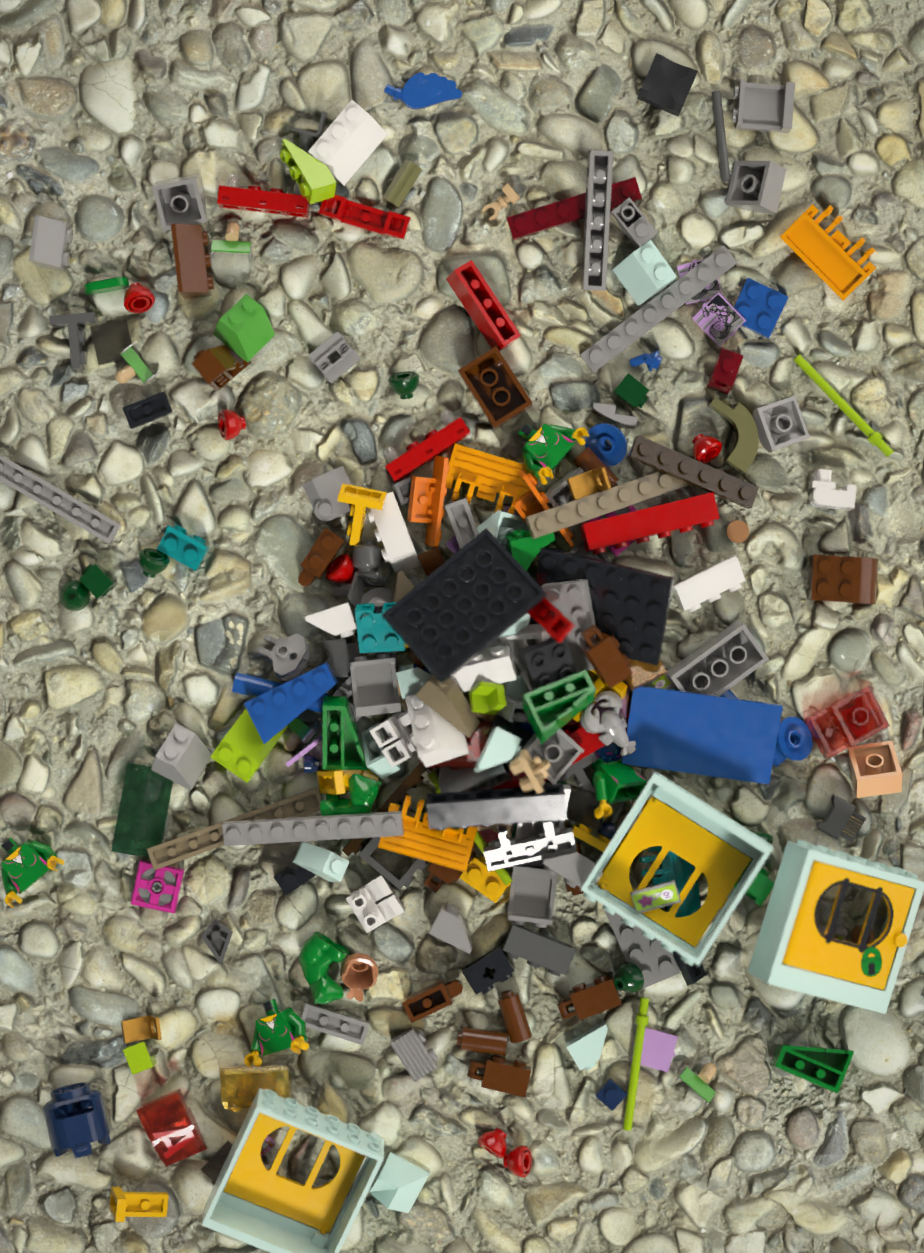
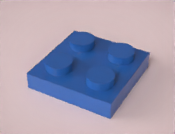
M747 278L734 305V308L746 320L741 326L769 339L788 300V296Z

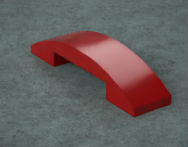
M338 195L323 200L319 210L320 215L341 223L403 240L411 217L349 201L347 198Z
M546 598L528 612L559 643L575 626Z

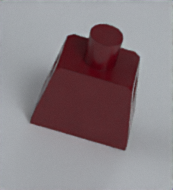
M720 347L706 388L728 395L734 385L744 355Z

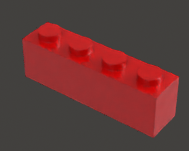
M472 260L455 269L446 278L491 349L496 346L499 351H502L521 337V334Z

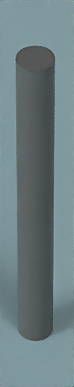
M713 91L712 100L722 182H729L731 178L721 91Z

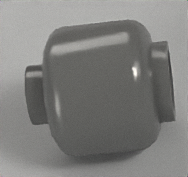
M361 540V544L353 547V566L358 568L357 571L375 572V569L381 567L382 548L375 545V541Z

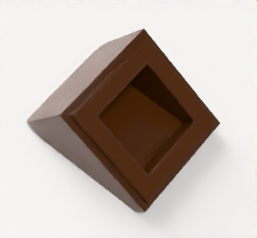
M439 547L418 555L426 576H429L445 563Z

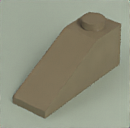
M432 674L416 694L419 699L468 738L471 737L480 724L479 719L472 712L471 706L459 686L452 678L441 684Z

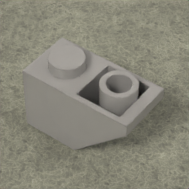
M630 197L612 211L623 233L636 249L656 238L658 232Z
M579 852L542 860V863L546 865L544 869L554 876L557 873L565 877L563 881L573 888L576 885L582 888L596 866L593 861Z

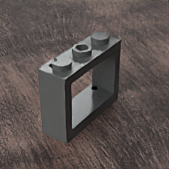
M404 802L400 805L398 811H402ZM408 807L406 815L415 818L416 812ZM373 837L359 853V856L399 890L403 886L408 888L415 879L413 874L417 869L422 871L429 862L416 859L399 879L371 855L378 847L381 838Z

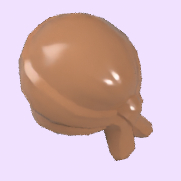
M362 953L352 954L341 964V980L350 989L346 995L348 999L355 997L356 1000L363 1001L362 990L374 986L377 982L378 967L375 960L369 955Z

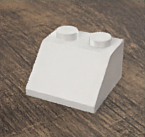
M345 603L305 617L307 622L335 636L340 635L341 639L356 634V617L351 603Z

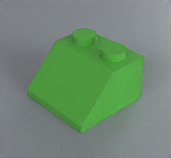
M245 294L219 319L213 335L248 363L275 336V333L264 308L249 295Z

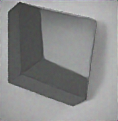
M215 918L201 937L217 961L222 964L233 931Z

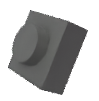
M412 475L391 484L398 505H404L409 502Z

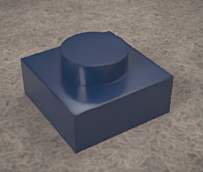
M609 1078L595 1096L613 1111L627 1096V1092Z

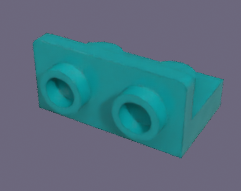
M177 524L173 527L167 525V531L157 550L197 571L210 548L205 545L206 540L197 535H194L193 538L186 535L187 530Z

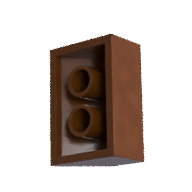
M171 224L178 292L184 299L211 296V290L214 289L213 276H209L208 267H212L210 253L207 254L206 245H209L208 231H204L201 225Z

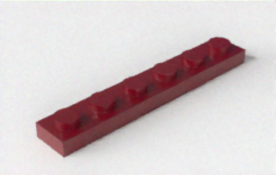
M636 177L612 184L610 210L617 208L629 197L633 202L642 200ZM586 193L507 217L512 239L517 240L585 218Z

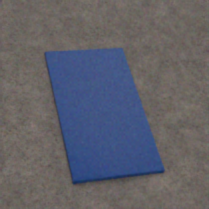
M641 685L633 686L626 733L629 741H635L636 745L634 747L636 750L630 755L623 756L621 758L622 764L755 783H770L781 713L783 711L782 705Z

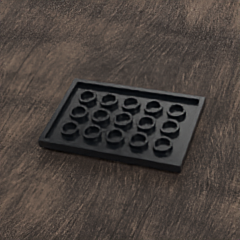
M486 528L383 613L382 618L438 681L444 684L546 598L547 593Z
M541 548L536 582L541 588L543 584L587 579L595 624L600 633L604 632L609 636L613 635L620 644L618 650L621 655L625 654L628 659L656 666L659 664L675 577L553 548ZM530 617L529 625L539 624Z

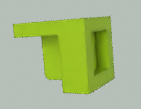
M480 681L469 691L472 712L496 715L507 705L504 685Z
M145 1042L132 1046L129 1044L123 1049L132 1075L152 1068L157 1063L154 1054H149Z

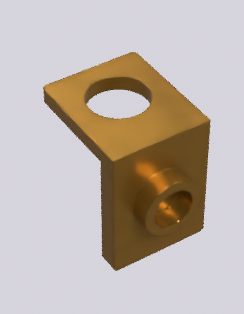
M605 467L593 469L567 479L573 500L611 489ZM599 474L603 478L604 485L600 481Z
M146 1015L121 1021L123 1041L126 1044L149 1038L162 1040L159 1017Z

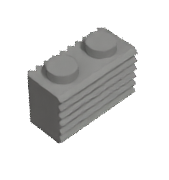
M413 1026L392 1039L390 1045L414 1082L437 1068V1060L439 1058L433 1048L428 1049L424 1042L427 1040L420 1029L416 1031Z

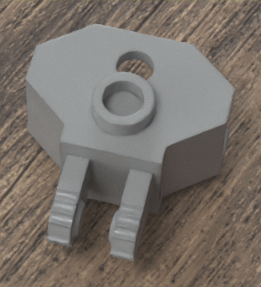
M297 633L285 639L280 637L276 639L266 635L263 640L267 644L274 646L272 651H269L259 646L256 652L271 660L274 672L280 680L288 682L300 676L311 658L309 644L306 643L305 637Z

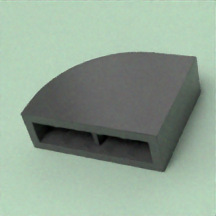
M488 726L475 730L481 752L488 739V736H486L489 729ZM466 736L467 745H471L470 738ZM469 750V754L442 762L439 771V787L441 793L490 790L511 780L512 777L506 763L478 773L473 771L479 757H475L474 752Z

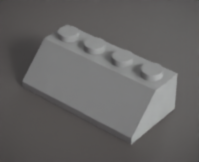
M737 620L665 673L675 684L678 691L720 696L767 662L769 658L745 624Z

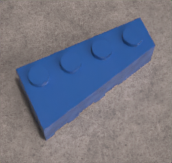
M328 662L244 703L264 744L338 682Z

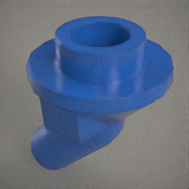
M655 351L650 354H641L629 359L632 367L645 363L648 370L652 372L653 369L659 368L663 357L659 356L660 351Z

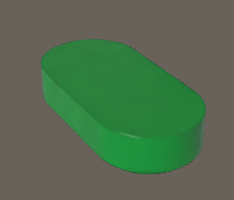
M127 277L99 280L86 283L84 290L86 295L111 292L128 288L129 281Z

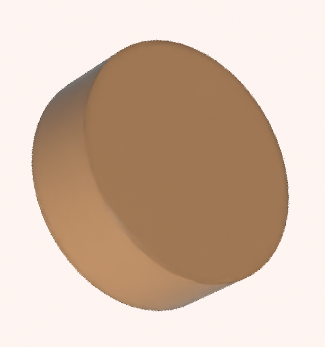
M740 520L729 523L726 528V536L733 543L743 542L749 535L747 524Z
M863 924L855 926L851 932V939L855 944L859 941ZM872 928L866 945L874 942L875 934Z

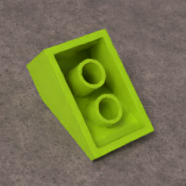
M245 709L215 749L211 758L248 783L288 726H285L264 744L247 709Z

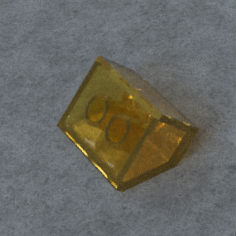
M288 1065L220 1068L221 1098L224 1109L240 1111L241 1108H250L259 1088L263 1090L270 1089L285 1099L292 1098V1078Z

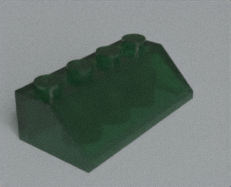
M137 761L127 762L112 852L135 856H149L147 848L163 842L173 781L152 771L153 764Z

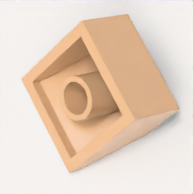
M892 741L847 747L851 779L856 798L902 792L903 774Z

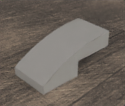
M593 403L592 410L611 422L635 428L637 425V417L615 414L616 405Z

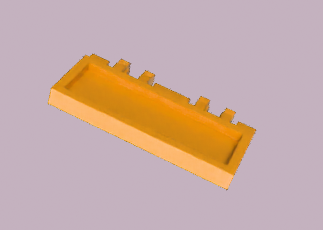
M812 204L780 238L844 301L876 269L870 261L863 268L860 267L876 250L873 247L868 249L856 262L851 255L866 240L862 237L845 252L844 250L851 242L839 230L831 237L828 235L844 218L841 215L836 217L832 224L824 230L819 223L825 217H828L834 208L830 205L814 221L812 218L819 210Z
M455 443L449 461V473L446 476V486L448 489L452 488L454 480L457 481L451 501L456 502L460 494L461 484L466 483L470 485L468 494L465 497L469 505L475 487H479L476 497L491 502L495 501L496 494L499 493L495 512L502 510L505 496L512 497V502H514L529 491V488L518 474L521 470L526 475L529 473L526 471L524 464ZM532 475L537 482L538 478ZM511 504L508 513L514 515L515 508Z
M406 795L402 808L403 836L381 837L378 848L466 872L478 827H468L466 834H463L464 829L461 828L458 830L453 828H446L444 830L429 829L427 813L424 814L423 821H419L425 800H419L415 818L410 817L406 813L408 807H410L411 796ZM390 803L388 812L398 811L400 805Z

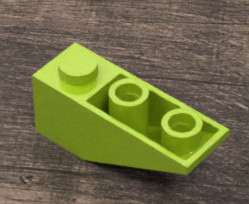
M283 139L282 148L279 151L280 158L288 166L291 178L298 183L301 195L307 198L309 204L333 198L337 182L327 165L287 139Z

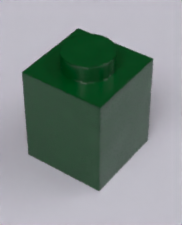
M629 373L613 392L614 395L633 410L637 405L642 408L649 399L646 395L649 389Z
M99 564L88 565L81 572L83 576L79 579L97 599H102L117 585Z

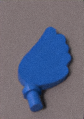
M419 72L406 82L403 89H397L387 84L384 90L395 101L398 99L403 101L410 109H424L462 97V92L456 88L455 81L447 80L446 77L438 76L436 73L425 75Z

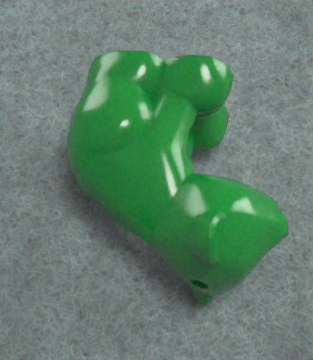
M357 773L353 774L349 778L350 798H341L339 794H326V800L320 801L322 816L371 813L381 781H375Z
M317 931L301 947L299 963L303 975L309 984L314 1004H327L343 998L344 995L343 987L328 975L329 965L332 961L341 962L347 957L349 951Z

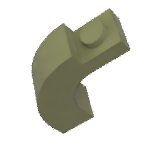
M715 397L708 407L727 419L734 427L736 433L735 446L725 462L744 474L751 466L757 454L759 444L757 425L750 412L741 403H738L732 409L730 407L732 404L723 397L719 399Z

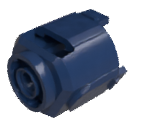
M88 1082L66 1085L50 1092L52 1100L45 1104L43 1111L51 1148L54 1149L56 1157L68 1152V1148H72L76 1159L92 1154V1142L98 1141L99 1144L111 1143L106 1110L100 1092L90 1090Z

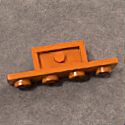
M435 456L432 478L412 476L407 521L427 523L425 545L431 547H438L442 537L441 520L444 517L443 502L447 493L446 476L450 468L448 458L443 456Z
M521 470L518 474L529 488V491L512 502V505L527 525L525 518L550 509L547 505L550 501L543 491H537L535 488L537 482L530 473L526 475ZM568 527L559 530L558 532L570 547H573L574 543L571 539L574 536Z

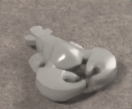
M602 691L596 695L594 700L597 702L604 699V703L601 702L599 706L611 708V711H604L599 723L598 709L595 708L593 714H591L592 707L595 704L592 702L581 711V726L589 733L601 732L603 735L598 738L602 743L608 746L611 742H614L621 747L620 754L622 756L630 755L636 750L634 747L636 743L635 741H629L625 730L628 725L622 715L619 716L620 709L623 706L622 699L613 691Z

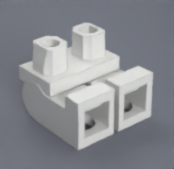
M817 469V471H814V481L808 483V490H812L808 497L812 506L839 510L855 508L857 485L847 484L842 487V490H835L836 483L831 482L832 470Z
M408 710L402 713H394L369 730L379 748L385 746L381 751L392 768L409 759L413 755L412 752L417 749L413 731L409 726L411 721Z
M381 874L355 890L346 898L367 933L405 912V907L396 892L392 893L393 888L391 884ZM387 896L386 898H384V899H382L381 901H379V902L376 903V901H378V900H380L381 898Z

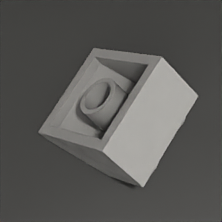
M735 161L725 205L757 213H777L786 169L771 161Z
M199 173L154 183L152 190L163 231L171 230V224L175 223L195 225L207 222L205 194Z
M35 215L29 261L38 268L65 271L66 265L68 266L70 262L68 244L72 243L73 230H70L71 227L65 222Z
M176 723L155 756L151 770L192 790L212 754L196 733Z
M442 903L430 927L429 934L470 954L472 951V941L463 914L459 911L460 908L451 903H447V905Z

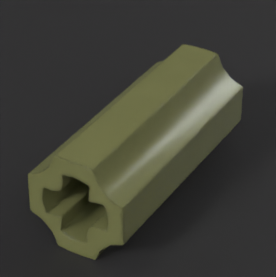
M405 159L382 197L383 200L394 208L399 209L422 169Z

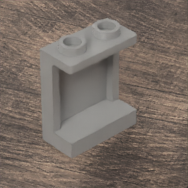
M741 79L738 86L734 87L733 99L737 100V108H733L732 122H735V129L789 133L792 129L795 83L786 82L785 85L745 83V80Z
M390 653L376 655L377 659L368 660L367 656L354 657V662H349L356 717L401 712L395 666L396 660L395 657L390 658Z
M521 864L513 866V881L510 887L507 920H512L511 924L525 925V922L534 923L535 927L547 928V924L552 925L558 873L554 876L542 867Z

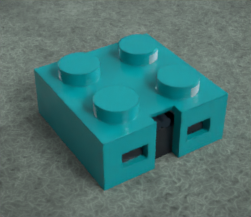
M397 602L384 603L383 606H375V603L357 604L355 616L360 653L405 651L406 644L382 618V614Z

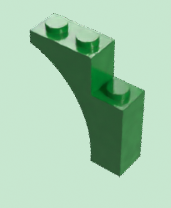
M514 530L510 535L505 536L507 551L526 572L533 559L541 551V548L546 547L555 540L554 532L536 539H532L529 530Z

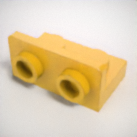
M475 855L467 865L466 872H463L460 876L461 880L494 903H497L510 885L506 886L495 870L488 872L485 857L482 855L479 857Z

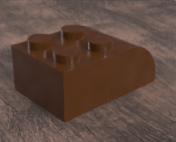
M496 346L458 370L463 382L494 430L533 405Z
M810 555L807 600L876 604L879 559Z

